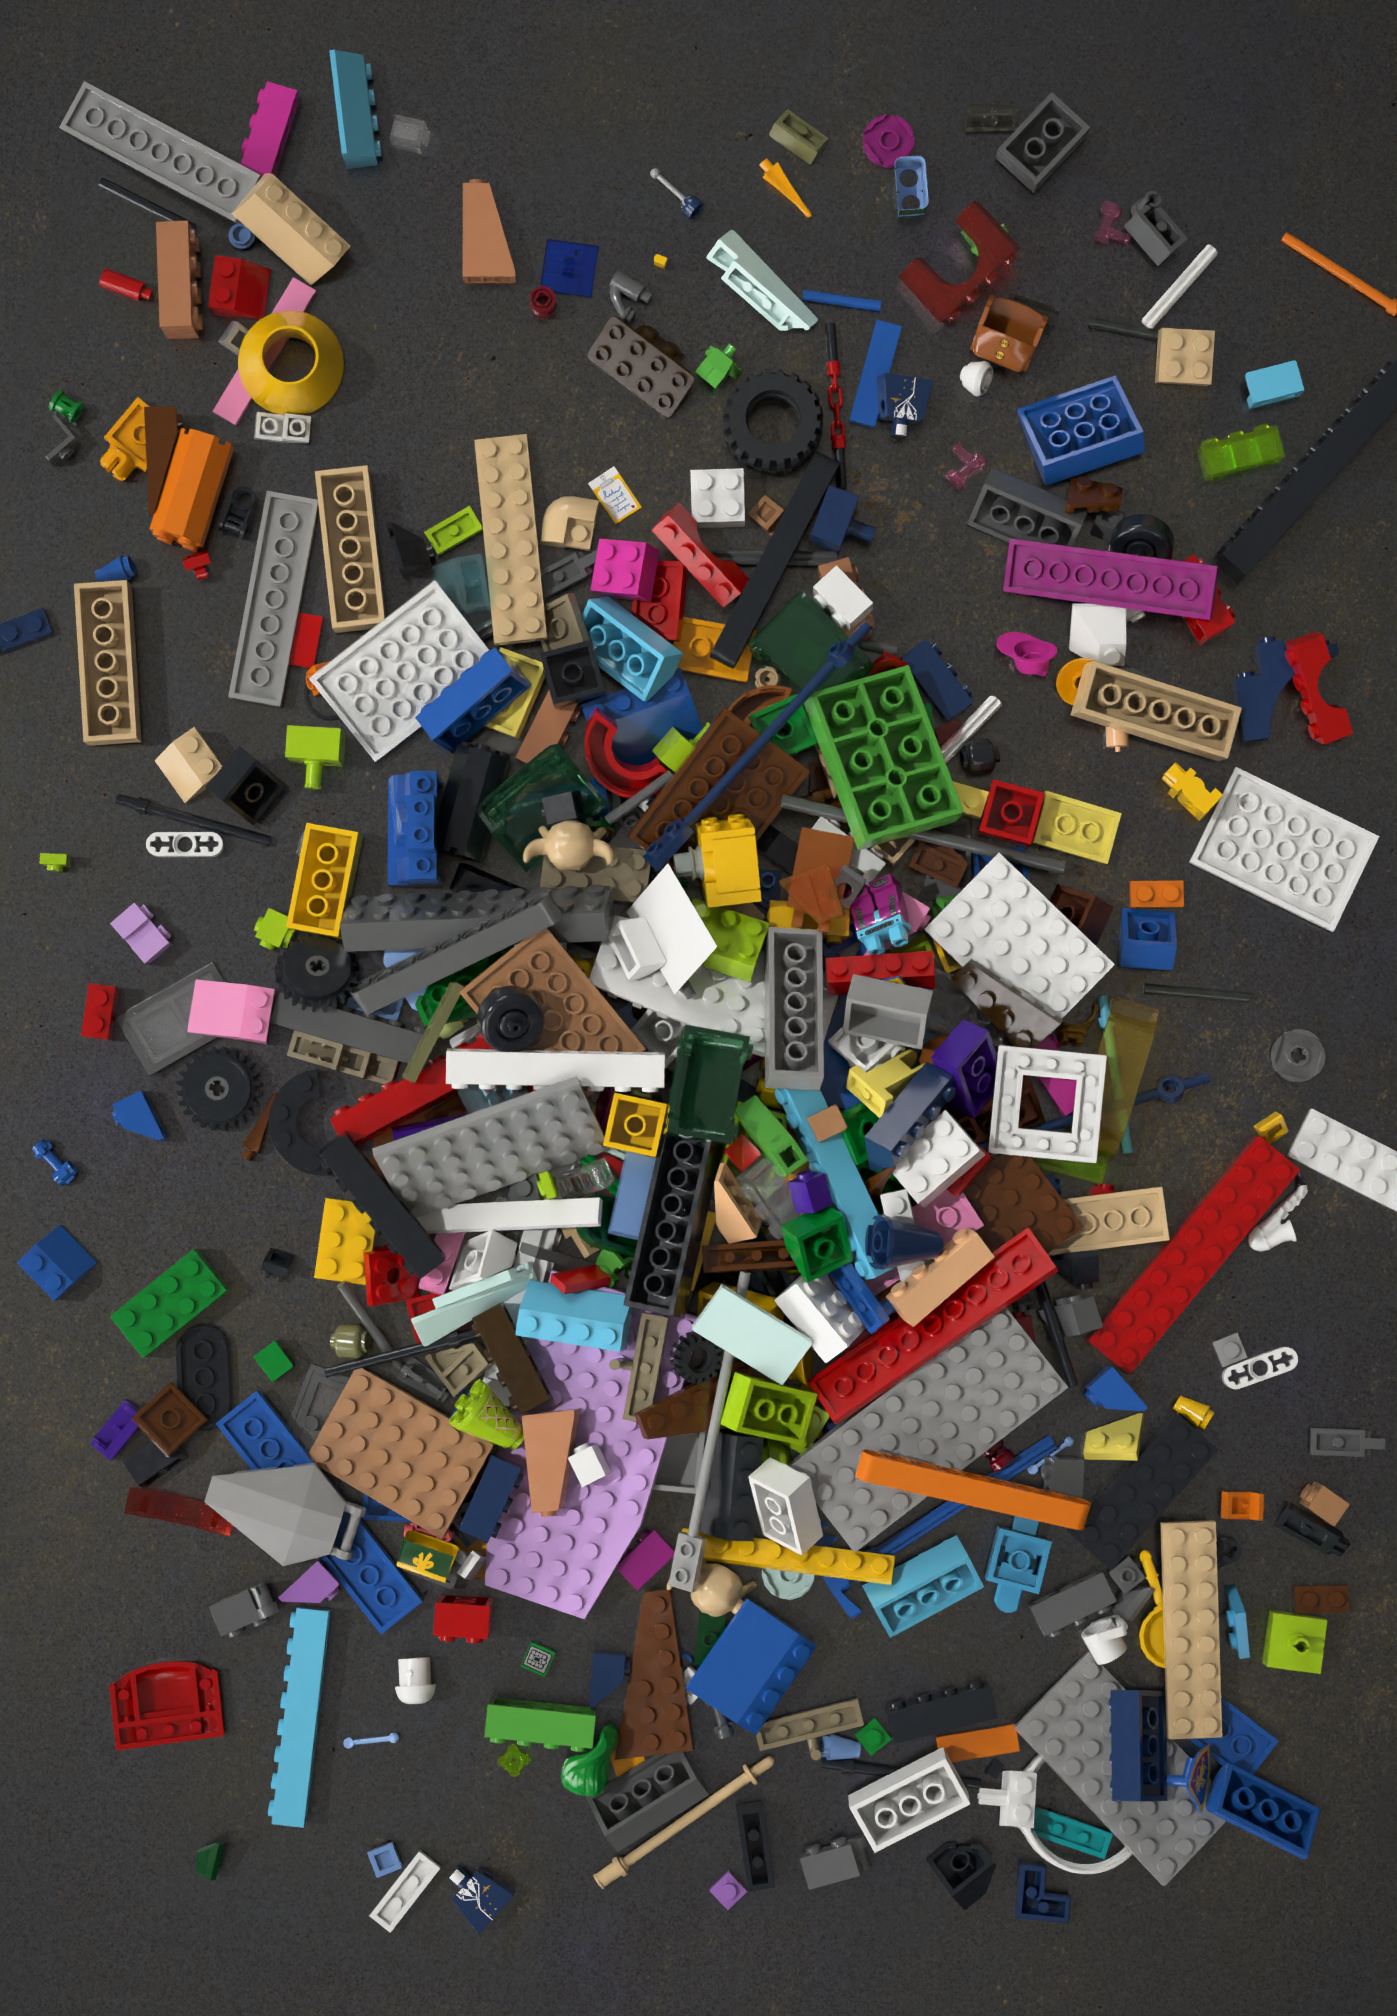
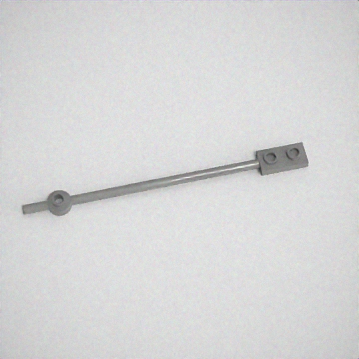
M740 1271L736 1293L746 1298L751 1273ZM725 1350L688 1533L680 1532L678 1534L668 1584L669 1586L689 1592L697 1591L707 1542L706 1538L699 1537L698 1535L734 1356Z

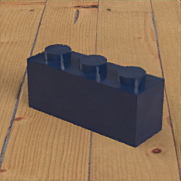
M925 639L901 656L900 659L909 665L915 683L947 724L972 706L973 701L971 698L974 696L966 684L961 686L955 678L958 674L950 663L945 664L940 658L942 652L934 642L929 643Z
M492 1453L458 1530L487 1543L490 1537L496 1539L502 1523L498 1522L502 1512L507 1514L513 1501L509 1495L513 1487L519 1488L524 1474L520 1473L521 1465Z

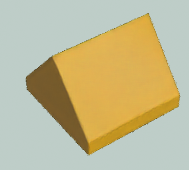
M1277 1112L1272 1113L1254 1125L1258 1134L1269 1144L1289 1132L1283 1116Z

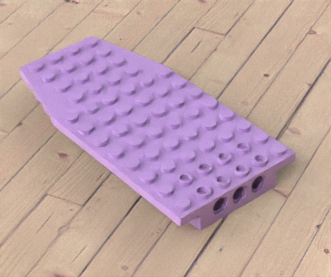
M552 1270V1271H551V1274H552V1273H557V1272H560V1271ZM608 1286L590 1289L626 1295V1290L617 1287L609 1288ZM633 1308L627 1350L621 1352L531 1338L528 1350L553 1399L525 1414L580 1408L581 1415L575 1448L587 1442L589 1446L598 1444L611 1473L582 1487L571 1467L565 1508L558 1510L555 1516L541 1517L540 1512L532 1513L524 1440L515 1450H512L510 1447L504 1448L499 1446L497 1455L521 1465L520 1473L524 1474L519 1488L513 1487L509 1495L513 1501L507 1514L502 1512L498 1522L502 1523L496 1539L490 1537L487 1543L486 1586L582 1619L588 1617L604 1590L606 1583L616 1570L619 1561L624 1553H626L631 1541L643 1524L669 1438L644 1439L637 1422L623 1419L631 1371L626 1369L612 1370L609 1367V1363L611 1360L620 1357L634 1359L642 1312L670 1317L655 1403L683 1389L686 1380L672 1369L674 1366L671 1365L670 1360L674 1358L670 1356V1351H676L673 1344L674 1342L680 1344L681 1341L678 1338L681 1335L686 1338V1333L691 1332L694 1334L692 1325L699 1316L686 1312L685 1318L682 1319ZM695 1349L688 1357L689 1365H691ZM511 1405L510 1412L520 1423L523 1430L522 1415L525 1414H521L519 1410L515 1411Z

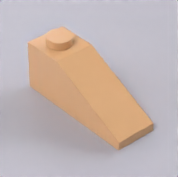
M720 1163L714 1181L716 1226L718 1231L729 1244L757 1238L762 1217L726 1163Z

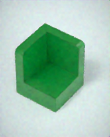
M278 1340L273 1341L253 1356L271 1382L278 1380L280 1376L293 1367L292 1362L282 1350L284 1347Z

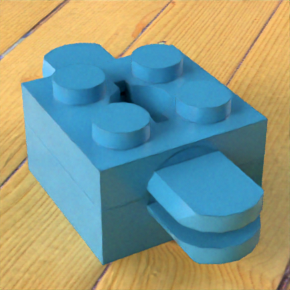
M1015 1516L1012 1529L997 1525L984 1578L986 1581L998 1583L994 1601L996 1606L1005 1613L1014 1612L1019 1608L1023 1590L1036 1594L1040 1592L1052 1544L1050 1539L1037 1536L1040 1521Z

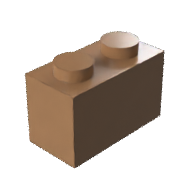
M1313 1482L1312 1485L1307 1484L1300 1494L1302 1500L1299 1504L1334 1527L1350 1505L1317 1482Z

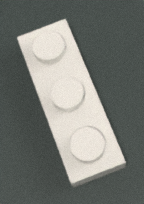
M419 1850L369 1916L391 1933L441 1866Z

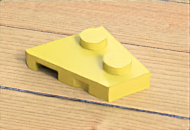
M1138 1413L1087 1431L1083 1451L1084 1458L1087 1460L1138 1461L1144 1426L1143 1413Z

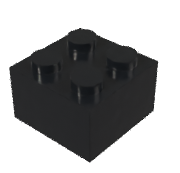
M592 640L540 653L555 709L606 696Z
M239 746L207 784L206 788L251 825H254L286 784Z

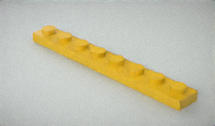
M682 1528V1532L688 1533L689 1529ZM700 1532L698 1535L707 1539L703 1560L892 1585L895 1556L861 1551L854 1553L853 1550L813 1545L803 1555H800L770 1539L754 1537L753 1541H727Z

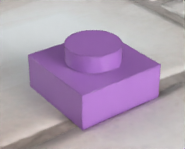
M728 1870L709 1888V1891L729 1910L747 1892V1889Z

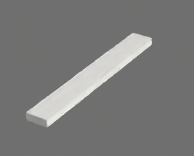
M601 1198L454 1204L416 1219L429 1234L601 1226L602 1200Z

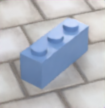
M627 1152L625 1155L607 1233L638 1240L656 1158Z

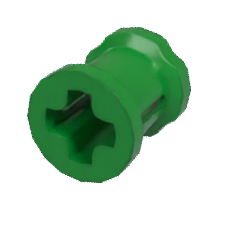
M61 389L56 392L49 405L50 411L59 412L67 417L70 423L75 422L79 418L84 408L83 402L74 401L66 396L65 392Z

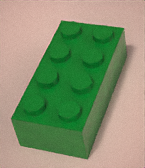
M193 1249L114 1312L110 1318L141 1357L146 1358L231 1289L200 1250Z

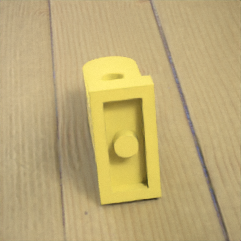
M909 1049L867 1073L859 1065H856L849 1069L846 1088L880 1118L892 1104L893 1100L908 1085V1081L913 1079L925 1063L911 1070L910 1068L916 1061L917 1053Z

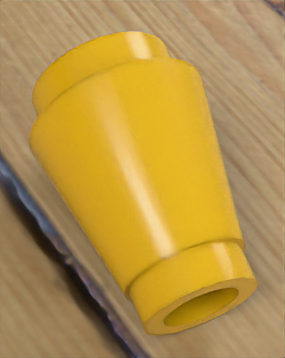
M1183 1396L1179 1397L1173 1407L1196 1429L1199 1427L1202 1430H1205L1215 1413L1209 1409L1210 1406Z

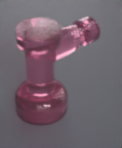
M1108 201L1102 203L1101 212L1104 214L1099 231L1094 234L1093 238L1095 240L1108 243L1111 238L1127 245L1130 234H1124L1111 227L1114 218H1118L1122 213L1123 208Z
M958 442L951 450L958 455L965 465L959 470H949L946 476L952 485L960 490L966 483L965 478L978 466H984L986 462L978 452L970 455Z

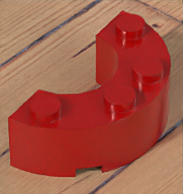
M596 706L586 724L584 747L590 771L603 787L619 796L631 798L668 770L673 774L675 773L658 757L650 763L641 766L629 765L621 761L612 748V740L618 730L617 723ZM662 789L653 794L651 797L657 796Z

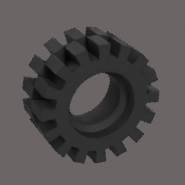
M691 1332L686 1333V1338L681 1335L678 1338L681 1341L680 1344L676 1342L673 1344L676 1351H670V1356L674 1358L670 1360L671 1365L674 1366L672 1369L690 1383L703 1384L702 1380L710 1381V1375L715 1377L718 1374L714 1371L715 1368L721 1369L722 1364L718 1363V1360H723V1355L719 1353L722 1351L721 1348L696 1332L694 1334ZM696 1348H702L705 1353L703 1362L698 1367H690L688 1363L690 1353Z

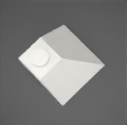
M1072 604L1069 650L1083 658L1093 659L1108 666H1124L1126 652V608L1098 604Z
M494 1230L464 1241L458 1255L449 1289L452 1291L510 1268L516 1259L515 1252L518 1243Z

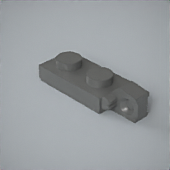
M597 550L586 556L582 551L577 554L575 552L541 570L544 600L593 573L591 568L595 566Z
M1310 1428V1455L1365 1457V1455H1371V1449L1385 1450V1439L1371 1437V1431H1365L1364 1429Z

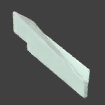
M730 230L716 242L706 258L725 270L726 272L721 279L780 331H787L791 328L809 330L817 323L818 318L734 230Z
M531 1262L432 1299L435 1310L411 1319L422 1345H430L468 1323L473 1317L525 1290L530 1280L537 1281Z

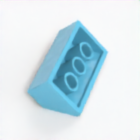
M329 50L341 152L346 168L378 165L377 157L382 156L380 140L375 141L374 131H378L379 127L377 114L372 115L371 105H376L374 89H369L368 80L373 79L371 64H366L364 55Z
M606 596L588 600L582 618L589 639L592 640L598 666L644 702L648 701L673 677L683 653L610 597Z
M530 1280L519 1307L516 1335L621 1352L627 1350L633 1308L623 1305L625 1295L590 1289L564 1294L551 1283Z
M957 1535L944 1540L941 1544L926 1552L920 1553L917 1557L904 1564L896 1566L893 1570L892 1585L868 1582L862 1586L890 1638L984 1588Z

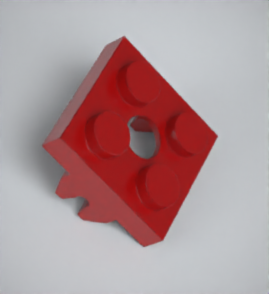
M384 1245V1248L376 1246L374 1251L363 1253L367 1305L373 1307L419 1297L418 1276L416 1274L413 1276L409 1274L402 1264L405 1260L399 1253L394 1255L387 1245ZM392 1268H397L400 1272V1277L395 1283H390L387 1279V1273Z

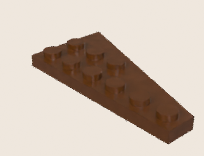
M740 1359L734 1361L725 1405L735 1372L772 1379ZM721 1369L716 1371L718 1374L715 1377L709 1376L710 1381L702 1380L703 1384L694 1382L634 1413L643 1438L655 1439L708 1431ZM720 1425V1429L728 1428L726 1426Z
M672 1589L643 1592L615 1760L693 1751L695 1749Z

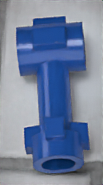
M42 1139L32 1148L35 1152L34 1156L38 1160L43 1157L55 1170L52 1178L60 1186L69 1184L76 1177L75 1174L78 1172V1169L69 1160L63 1164L51 1151L54 1145L50 1141L47 1142L45 1139Z

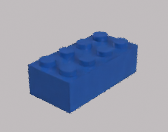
M493 648L485 652L481 656L480 661L472 668L466 669L455 683L445 687L441 691L440 696L432 703L426 704L415 718L432 741L454 753L459 741L467 742L532 684L513 660L498 649Z

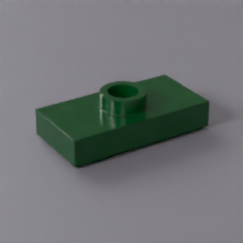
M700 1610L693 1665L702 1664L724 1632L726 1614L713 1617L702 1613Z

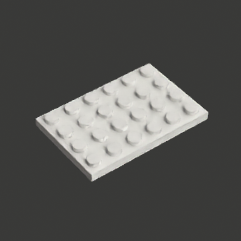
M434 580L310 676L309 679L376 762L420 728L421 725L415 717L420 713L421 709L426 704L432 703L440 696L441 691L445 687L455 683L466 669L472 668L480 661L481 656L490 650Z
M1235 767L1222 793L1223 796L1218 801L1189 863L1326 930L1334 932L1379 836Z
M1000 853L924 929L962 967L969 960L973 959L1000 977V981L1010 988L1012 986L1022 992V996L1033 1003L1036 1001L1045 1007L1043 1010L1054 1017L1057 1015L1061 1019L1115 965Z

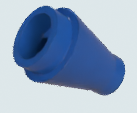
M121 555L101 569L96 570L95 575L98 582L128 581L137 575V571L132 558L129 555L125 557Z

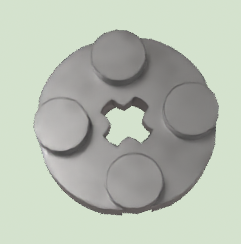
M1304 1029L1288 1031L1278 1037L1272 1046V1067L1280 1077L1287 1081L1296 1083L1307 1081L1322 1070L1325 1063V1050L1318 1037L1312 1032ZM1297 1048H1300L1302 1050L1301 1054L1305 1056V1059L1295 1063L1294 1058L1291 1057V1052H1296Z

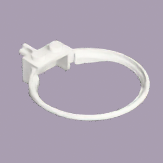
M1039 1754L1023 1771H1003L1001 1789L979 1788L978 1804L1000 1806L999 1826L1019 1828L1031 1847L1042 1858L1058 1868L1078 1874H1096L1117 1867L1132 1855L1124 1847L1116 1855L1105 1861L1094 1864H1077L1059 1858L1042 1844L1035 1831L1030 1829L1034 1828L1037 1773L1033 1772H1037L1045 1763Z

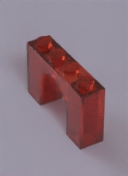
M973 201L954 220L974 242L978 251V266L968 281L960 285H953L944 281L923 257L916 258L898 276L939 323L953 322L962 313L959 309L966 302L971 304L980 295L978 290L984 284L989 286L999 276L997 271L1004 265L1006 267L1010 266L1018 258L1016 253L1021 249L979 201Z

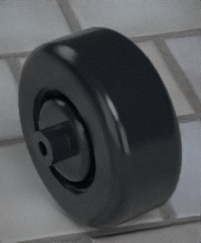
M1147 514L1131 515L1122 519L1115 526L1111 535L1109 551L1172 559L1174 536L1170 527L1155 516Z
M504 986L492 991L484 998L477 1012V1024L483 1038L492 1048L501 1052H519L530 1047L539 1038L544 1028L545 1017L541 1005L529 990L520 986Z

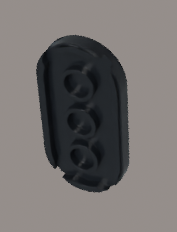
M198 1324L187 1329L177 1341V1388L208 1419L198 1430L210 1431L218 1428L216 1423L232 1411L230 1344L226 1335L216 1326Z

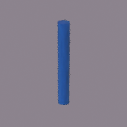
M803 290L802 300L874 311H880L881 308L880 300Z

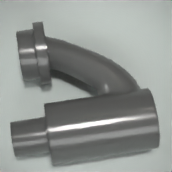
M617 270L609 285L611 300L621 319L628 325L633 321L636 311L631 306L625 307L621 294L636 302L641 299L647 304L653 294L645 290L646 285L620 270Z

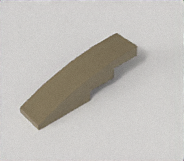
M296 1030L293 1032L287 1056L381 1084L396 1080L401 1063L394 1059Z

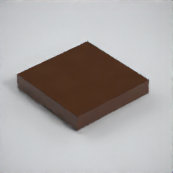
M172 1382L166 1385L131 1418L167 1458L208 1421Z

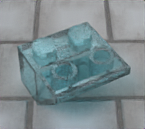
M482 553L453 558L431 567L433 581L435 580L462 616L491 611Z

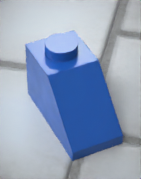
M140 1090L112 1104L115 1111L111 1112L118 1126L122 1125L123 1129L159 1141L168 1139L145 1091Z

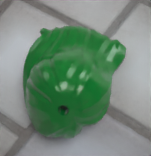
M613 1724L604 1727L599 1742L591 1751L582 1755L571 1756L565 1760L561 1773V1782L570 1792L581 1796L593 1797L602 1793L607 1786L611 1756L619 1739V1732Z

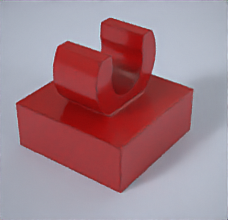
M208 549L183 557L182 562L185 571L194 569L198 580L208 577L205 566L211 563Z

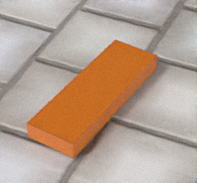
M1015 1723L936 1736L937 1748L944 1747L951 1762L1020 1751L1017 1731L1013 1728Z

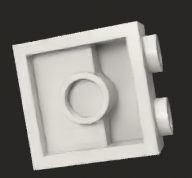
M843 1027L828 1040L829 1045L849 1062L850 1067L859 1065L866 1073L905 1052V1046L845 1034L843 1033Z

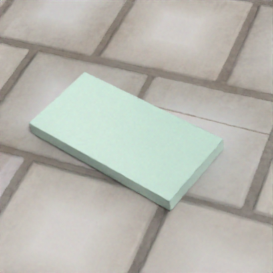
M721 1284L692 1325L694 1332L781 1385L784 1384L813 1344L812 1339Z

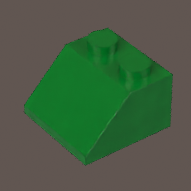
M830 1205L816 1213H805L781 1225L786 1249L805 1282L809 1283L853 1261L844 1217Z

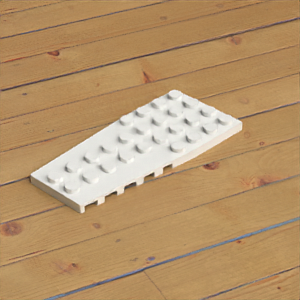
M615 915L611 930L619 921L629 918ZM610 940L602 941L589 980L596 988L608 992L607 996L615 999L620 997L632 1002L634 1007L639 1009L642 1007L657 1012V1016L663 1019L669 1017L681 1022V1026L690 1030L696 1028L706 1032L705 1036L765 1057L764 951L761 950L751 982L700 966L688 979L696 995L691 999H687L681 988L676 994L673 993L660 969L647 976L628 980ZM823 970V1041L825 1040L838 995L828 996L825 970Z

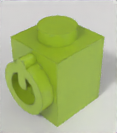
M268 908L265 916L259 917L254 931L257 932L255 937L261 940L259 945L274 951L275 947L280 949L283 947L288 948L289 941H293L297 932L295 929L286 927L288 916Z

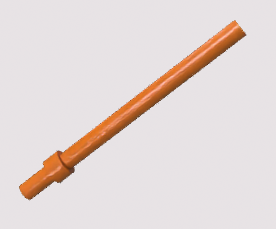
M1285 233L1281 239L1282 242L1386 308L1385 311L1393 317L1397 315L1396 298L1392 300L1290 233Z

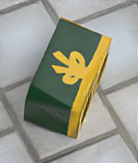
M409 1530L404 1536L397 1566L445 1583L459 1547Z

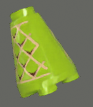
M478 1379L473 1384L468 1395L462 1394L455 1403L454 1407L458 1410L450 1418L449 1424L457 1430L504 1448L510 1447L512 1450L518 1448L524 1440L520 1423L493 1390L482 1380Z

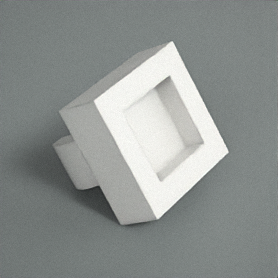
M458 1550L455 1561L462 1566L457 1573L464 1579L473 1580L486 1562V1557L477 1551H472L469 1555L464 1550Z

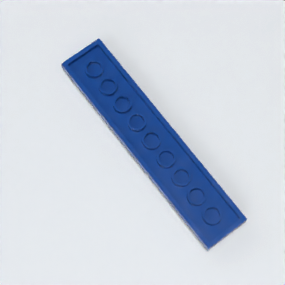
M260 1390L254 1392L216 1423L251 1470L271 1467L283 1468L292 1467L297 1464L314 1463L308 1455V1451ZM343 1512L334 1545L341 1547L351 1515L348 1512ZM360 1519L351 1547L353 1552L351 1559L343 1560L333 1555L322 1556L321 1559L379 1633L382 1634L422 1603L424 1599Z

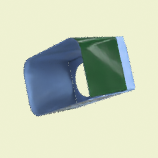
M921 156L899 157L895 161L896 191H899L897 193L898 216L925 215L929 202L925 160ZM911 169L917 173L918 182L915 186L905 187L901 184L900 174L904 170ZM908 195H914L920 201V208L904 210L902 208V200Z

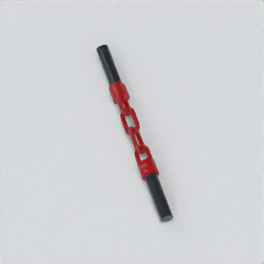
M831 322L825 324L828 357L826 366L827 377H831L832 385L828 388L830 407L834 409V421L831 424V440L835 460L840 462L836 473L837 488L846 489L845 426L840 421L839 411L843 405L842 388L837 383V377L841 376L837 352L836 324ZM838 389L839 404L838 402L833 404L832 390L836 392ZM841 426V434L835 435L834 427L839 428Z

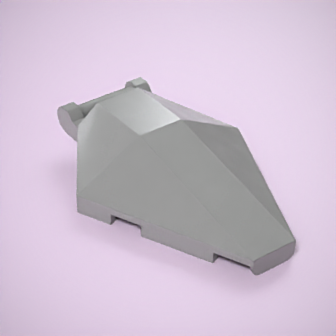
M316 1463L212 1475L205 1498L206 1504L282 1566L326 1555L350 1560L353 1553L351 1547L361 1517H364L366 1512L365 1507L346 1502ZM343 1512H348L351 1515L341 1547L334 1545Z

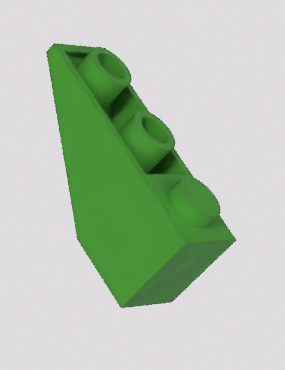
M756 1095L733 1110L777 1178L789 1175L808 1161L794 1138Z

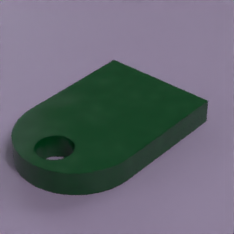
M603 1195L589 1196L588 1198H601L602 1200L601 1226L575 1227L579 1236L592 1247L634 1258L638 1240L607 1233L615 1199Z

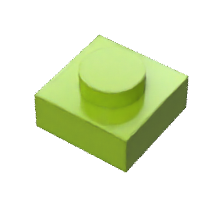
M40 853V864L47 866V871L61 872L63 867H71V856L67 854Z

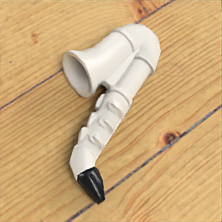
M1301 1172L1297 1174V1190L1271 1212L1272 1214L1260 1224L1255 1225L1249 1233L1248 1243L1253 1250L1262 1252L1270 1250L1285 1241H1297L1290 1220H1287L1284 1224L1280 1222L1282 1219H1286L1289 1215L1288 1212L1293 1211L1295 1206L1300 1204L1301 1199L1308 1192L1307 1183Z

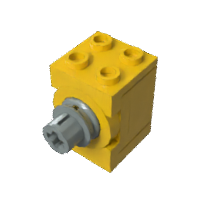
M743 814L729 815L727 820L717 821L716 817L701 819V823H695L696 849L688 847V852L673 855L676 878L691 876L692 881L700 878L702 897L708 908L762 901L755 827L750 819L744 817Z

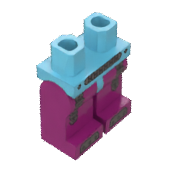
M891 874L869 882L870 888L864 884L850 906L858 939L866 946L871 955L884 954L885 947L883 942L891 940V944L895 947L908 944L907 932L912 931V928L908 922V913L901 883ZM852 890L844 893L845 898L851 896Z

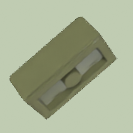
M789 109L779 117L769 133L770 137L810 165L830 140Z

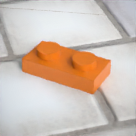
M1183 880L1130 881V908H1183Z

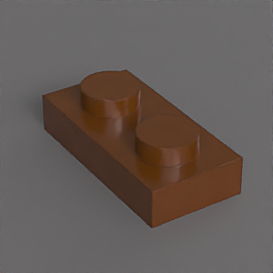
M1349 1585L1293 1586L1294 1613L1350 1612Z

